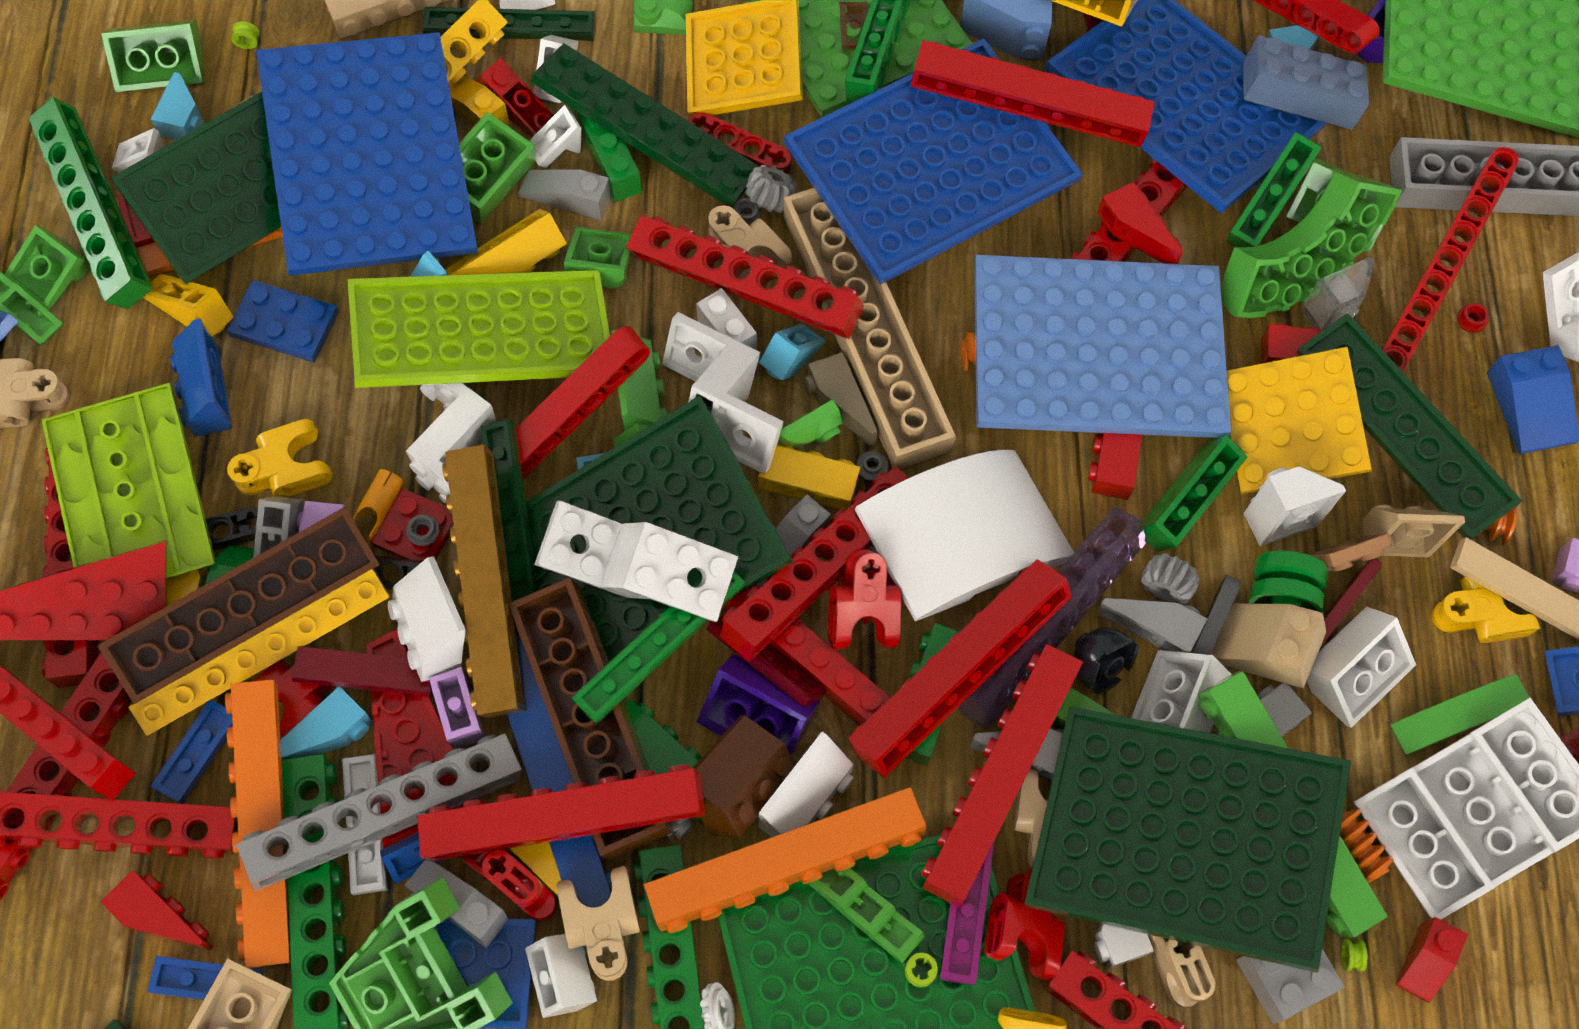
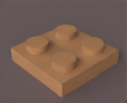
M1388 533L1361 536L1309 555L1322 560L1328 566V571L1333 570V572L1352 567L1353 561L1360 559L1367 561L1382 555L1380 550L1390 547L1392 544Z

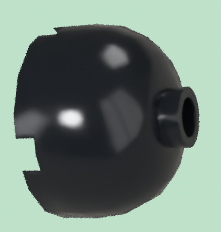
M1102 627L1089 633H1084L1077 639L1073 657L1083 661L1076 676L1085 687L1096 694L1108 692L1122 680L1116 676L1124 668L1130 671L1137 658L1139 647L1127 634L1118 629Z

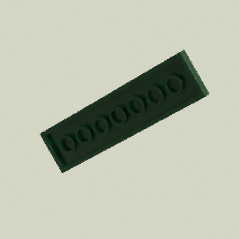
M565 43L532 75L531 83L726 206L733 208L746 191V185L751 172H753L755 167H760Z
M1348 313L1298 348L1297 354L1303 356L1348 347L1363 427L1439 511L1464 516L1465 523L1457 530L1463 538L1474 539L1520 505L1522 500Z

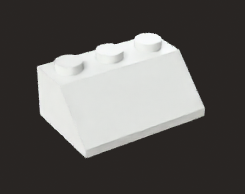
M1299 466L1289 470L1286 467L1278 468L1267 475L1268 478L1265 483L1259 487L1256 496L1250 500L1251 503L1245 510L1244 516L1261 547L1316 528L1346 492V489L1340 483Z
M434 556L428 557L393 586L392 600L388 601L391 620H397L398 623L397 630L400 643L402 645L406 644L408 648L407 656L410 668L417 670L421 682L429 680V677L461 667L465 638V627Z
M1365 607L1317 654L1307 679L1309 688L1329 710L1350 728L1416 666L1397 617Z
M1158 650L1131 718L1210 733L1214 722L1203 713L1198 693L1228 677L1231 673L1213 655Z
M824 732L820 733L759 812L758 827L769 836L775 837L808 825L817 818L820 820L824 819L834 805L830 800L836 792L839 791L843 794L853 781L854 777L850 774L854 764Z

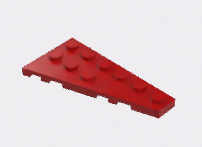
M167 540L0 590V640H107L167 606Z
M397 629L366 644L367 654L408 658V651L405 645L400 643ZM371 690L378 785L381 780L388 776L398 774L400 777L412 772V769L422 762L431 761L434 763L442 760L448 752L454 750L446 740L442 723L429 696ZM444 775L438 780L443 786H451L457 781L451 775ZM413 788L407 791L405 796L408 799L417 800L424 795V792ZM381 802L380 814L388 812L391 806L386 802ZM460 805L453 809L463 808V805ZM418 824L382 838L383 849L418 833Z

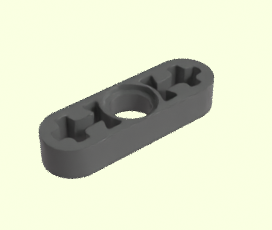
M1225 575L1205 617L1207 621L1190 653L1211 654L1241 586V581Z

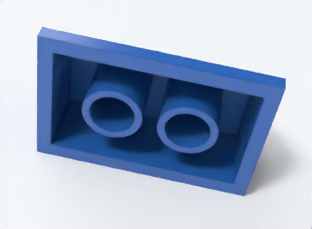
M201 318L195 319L172 341L174 354L170 355V362L174 372L178 374V381L174 382V387L178 399L182 400L183 408L179 409L183 427H188L192 434L197 437L232 429V422L219 347Z

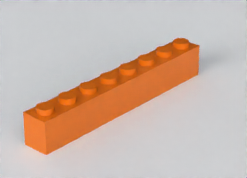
M274 680L231 683V693L225 694L227 714L232 713L233 727L227 728L228 748H234L235 761L229 762L230 783H236V797H231L230 800L231 816L238 820V832L232 833L234 853H239L236 844L242 842L244 836L258 830L267 832L278 827L277 824L285 819L278 684ZM275 845L269 854L273 857L285 855L286 845ZM239 854L240 867L234 868L235 888L241 889L242 903L236 904L237 925H243L244 939L238 940L239 961H245L246 968L291 963L287 879L254 892Z
M909 787L644 884L660 932L667 930L668 933H675L687 928V922L698 918H701L702 921L714 919L722 914V909L735 905V908H743L753 904L756 901L755 897L768 893L769 896H775L784 893L789 889L788 885L802 880L803 884L814 882L822 877L823 872L834 868L837 872L847 870L856 864V860L866 856L869 859H876L886 855L889 852L888 848L901 844L902 847L912 846L922 840L921 836H924L926 833V824L913 791Z

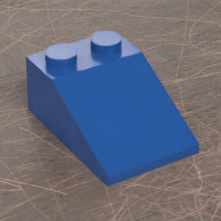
M1556 345L1500 356L1487 371V376L1518 453L1524 454L1578 443L1579 431L1571 374L1560 346Z

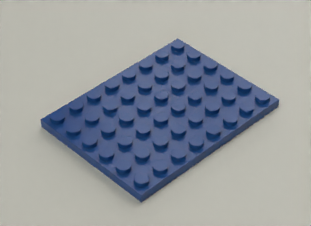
M1137 0L1122 27L1105 20L1048 60L1044 68L1048 73H1054L1064 78L1081 80L1094 86L1111 88L1117 92L1141 96L1144 99L1155 101L1149 132L1140 148L1221 214L1268 175L1295 132L1310 140L1327 124L1326 122L1243 100V61L1246 55L1175 0Z
M440 32L256 50L289 276L420 260L427 251L434 258L477 253Z
M984 38L963 48L974 54L999 59ZM912 73L785 135L784 144L881 285L1080 181L1083 175L1048 125L1039 120L910 87Z

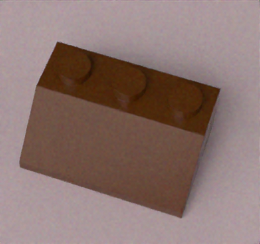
M740 715L693 767L701 773L706 816H701V819L712 836L740 838L757 819L761 809L796 766L785 744L745 715Z

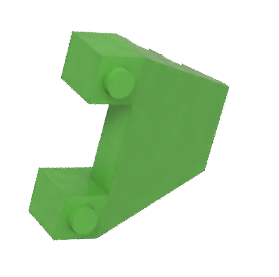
M443 877L417 890L395 905L385 920L369 935L367 941L329 982L354 1029H478L497 1019L513 1003L496 971L468 986L462 978L434 927L460 909Z

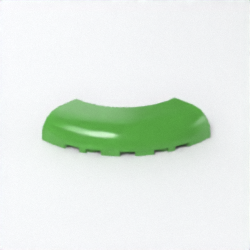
M1334 171L1325 192L1317 204L1294 228L1281 237L1262 245L1244 248L1234 247L1221 286L1222 301L1226 310L1234 317H1264L1266 313L1277 310L1285 312L1290 310V306L1299 301L1305 303L1323 292V287L1331 280H1339L1355 265L1353 260L1365 249L1368 250L1373 244L1370 240L1380 224L1385 226L1402 190L1367 177Z

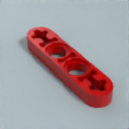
M694 113L689 117L688 121L697 127L704 124L706 128L701 127L700 129L708 134L712 133L713 137L717 140L723 134L732 135L734 140L724 144L757 165H766L770 168L775 166L776 169H783L786 174L790 171L791 154L784 147L707 113ZM749 145H754L760 151L755 155H749L744 149ZM779 158L783 159V162H779L777 165L773 164V161H777Z

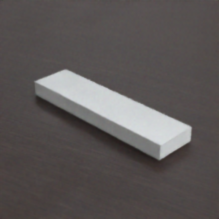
M375 754L342 759L345 797L354 790L360 788L369 790L378 786ZM381 802L373 806V812L380 814ZM346 816V828L353 827L358 820L353 816ZM383 839L348 853L350 890L353 896L388 890L387 869L380 854V850L383 849Z

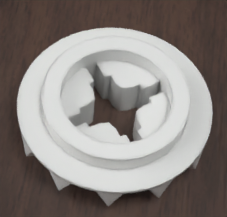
M718 982L707 984L706 988L702 990L703 1000L700 1002L702 1008L701 1017L705 1022L704 1028L733 1029L735 1012L729 993Z

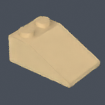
M1379 505L1372 508L1364 517L1363 530L1364 536L1388 533L1392 546L1380 550L1381 556L1430 557L1465 523V518L1462 515L1439 510H1425L1422 506L1393 509L1390 505Z
M1233 603L1210 655H1213L1223 666L1304 689L1326 634L1323 613L1291 604Z
M227 958L188 1029H277L292 989Z

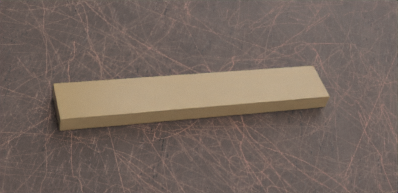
M1466 537L1459 540L1450 566L1451 569L1579 640V600Z

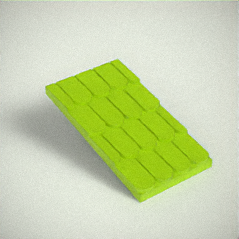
M171 383L41 419L73 568L153 545L167 540V579L216 564L205 520L206 517Z

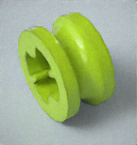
M236 22L232 29V43L243 49L255 48L258 44L259 29L249 22Z
M1343 939L1340 947V961L1343 970L1351 971L1352 968H1356L1358 972H1364L1368 959L1365 942L1358 939L1355 943H1352L1350 939Z
M923 952L911 956L905 966L907 980L917 987H926L931 984L938 972L935 959ZM922 960V965L925 963L929 964L931 970L926 973L927 979L921 980L919 979L920 975L917 977L913 975L912 970L916 967V961Z

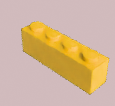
M539 209L478 247L477 253L465 255L444 270L447 275L530 273L535 269L536 263L542 259L547 260L555 257L560 253V248L567 243L550 212Z

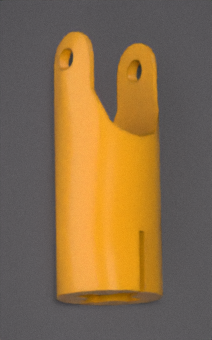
M385 469L378 471L352 517L355 523L363 515H370L377 519L367 539V543L377 533L405 484L402 478L394 473L391 474L390 471Z

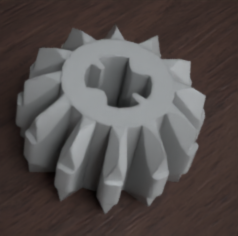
M761 165L760 167H755L753 172H751L745 193L750 197L752 203L759 205V208L763 207L769 212L775 210L781 213L784 208V197L796 194L798 184L791 175L784 173L783 169L779 170L775 166L770 168L766 165Z
M1163 553L1162 555H1154L1148 562L1142 573L1141 582L1145 585L1144 589L1147 592L1153 593L1154 598H1160L1163 602L1187 604L1199 586L1200 577L1196 573L1197 570L1188 565V561H1182L1177 556L1171 557Z

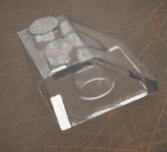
M1372 257L1318 281L1301 309L1313 327L1324 330L1346 313L1352 318L1359 313L1358 308L1366 298L1375 262Z

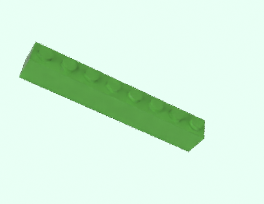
M1243 671L1231 674L1198 693L1201 700L1200 707L1205 716L1213 720L1219 730L1218 735L1288 748ZM1339 836L1326 923L1339 937L1355 938L1388 916L1341 836Z

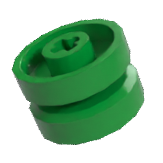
M1269 551L1262 553L1255 558L1253 579L1256 582L1251 585L1249 604H1291L1323 613L1324 593L1322 590L1326 588L1328 566L1322 560L1300 552Z

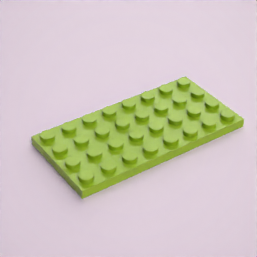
M599 270L347 279L355 388L568 378L610 337Z

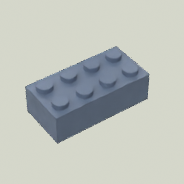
M1258 35L1243 61V100L1353 130L1369 106L1367 66L1357 61H1348L1328 53H1320L1303 46H1295L1275 38Z

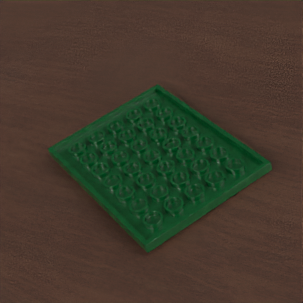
M701 396L696 397L526 501L534 562H536L556 501L568 503L621 524L647 522L738 556L734 572L745 581V586L734 597L794 562ZM579 534L573 536L570 541V547L573 552L580 554L586 548V540ZM535 565L539 590L569 578ZM693 568L688 572L687 581L690 586H693L702 577L701 572L697 568ZM573 579L581 587L609 662L670 607L652 599L626 598Z
M1069 706L1025 905L1039 910L1318 973L1351 760Z

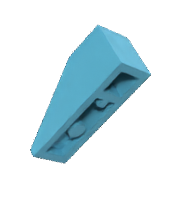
M338 687L281 739L282 760L320 755L348 746L352 741H358L364 737L369 730V725L373 721L341 687Z

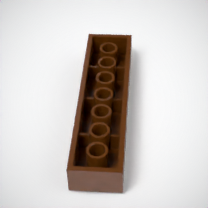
M343 507L97 646L133 704H136L380 564L346 507Z
M569 577L509 603L573 782H585L587 786L600 784L599 780L605 777L619 776L622 781L634 779V773L650 770L624 700L597 724L572 701L571 697L609 663L581 587ZM665 822L594 834L593 837L600 856L612 860L670 835L674 831L671 823Z

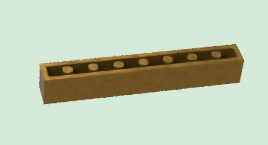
M484 444L446 451V462L442 464V471L445 481L449 482L450 494L446 496V504L449 513L453 515L454 526L450 528V536L453 545L457 547L458 559L454 560V569L457 578L461 580L462 591L458 593V602L460 609L465 612L466 624H463L465 627L464 641L469 645L470 657L466 659L468 675L471 678L473 677L474 691H471L470 694L473 710L477 711L478 716L485 718L526 711L516 626L509 607V603H512L493 452Z

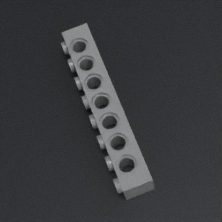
M494 734L488 735L480 739L476 746L466 750L464 748H457L448 752L442 760L434 763L431 761L422 762L416 765L412 772L400 777L398 774L388 776L381 780L379 785L374 788L354 790L346 795V799L335 804H332V802L322 803L313 808L312 813L298 818V816L288 817L277 824L278 827L267 832L258 830L249 833L236 846L253 890L257 892L418 824L417 815L428 814L431 807L450 806L451 810L463 805V802L477 799L515 783L521 779L522 769L506 734L498 737ZM475 762H484L489 768L485 772L478 773L471 769V765ZM444 775H451L457 780L451 786H443L438 782L439 778ZM413 788L424 792V795L417 800H411L405 796L406 792ZM379 802H386L391 806L390 810L384 814H377L372 811V808ZM345 816H353L358 820L350 828H343L338 825L339 821ZM311 830H319L323 833L322 838L317 842L311 843L304 840L305 835ZM284 844L289 847L287 853L281 857H273L269 854L275 845Z

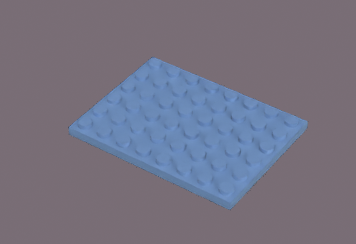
M991 255L975 256L976 427L1218 438L1224 435L1230 436L1231 424L1219 266Z

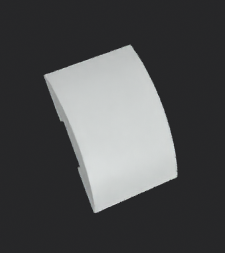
M1015 450L988 451L945 463L906 479L869 498L855 508L878 554L885 560L887 570L893 582L899 586L901 596L914 621L969 601L975 594L1016 579L1021 571L1028 568L1036 559L1053 568L1076 558L1074 551Z
M1529 698L1437 754L1354 801L1353 804L1356 808H1360V814L1363 819L1369 821L1368 826L1372 832L1377 833L1378 836L1376 838L1380 844L1385 845L1386 848L1384 850L1388 856L1394 858V865L1431 919L1434 917L1443 919L1494 889L1504 881L1579 839V764L1532 699Z

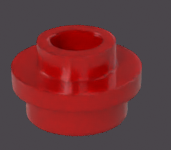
M1471 303L1459 310L1457 321L1465 331L1477 333L1484 330L1488 325L1489 313L1483 305Z

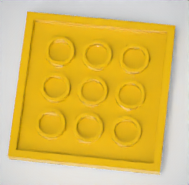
M761 0L685 14L687 113L689 117L694 113L717 115L803 100L799 0Z
M1348 347L1227 370L1231 424L1230 436L1231 440L1248 456L1237 470L1241 495L1258 492L1259 487L1267 480V475L1282 467H1286L1289 470L1299 466L1328 479L1372 472Z

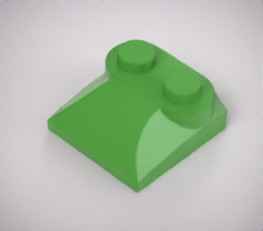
M634 0V32L686 35L685 14L692 13L693 0Z
M35 225L4 275L13 283H17L43 307L50 310L71 282H77L85 276L88 263L83 254L62 238L43 227Z
M576 227L564 260V271L599 270L602 287L615 289L624 285L627 281V269L631 258V253L627 250L626 246L632 234Z
M834 400L828 401L781 429L778 443L799 448L817 441L820 446L835 437V435L841 432L838 427L843 422Z

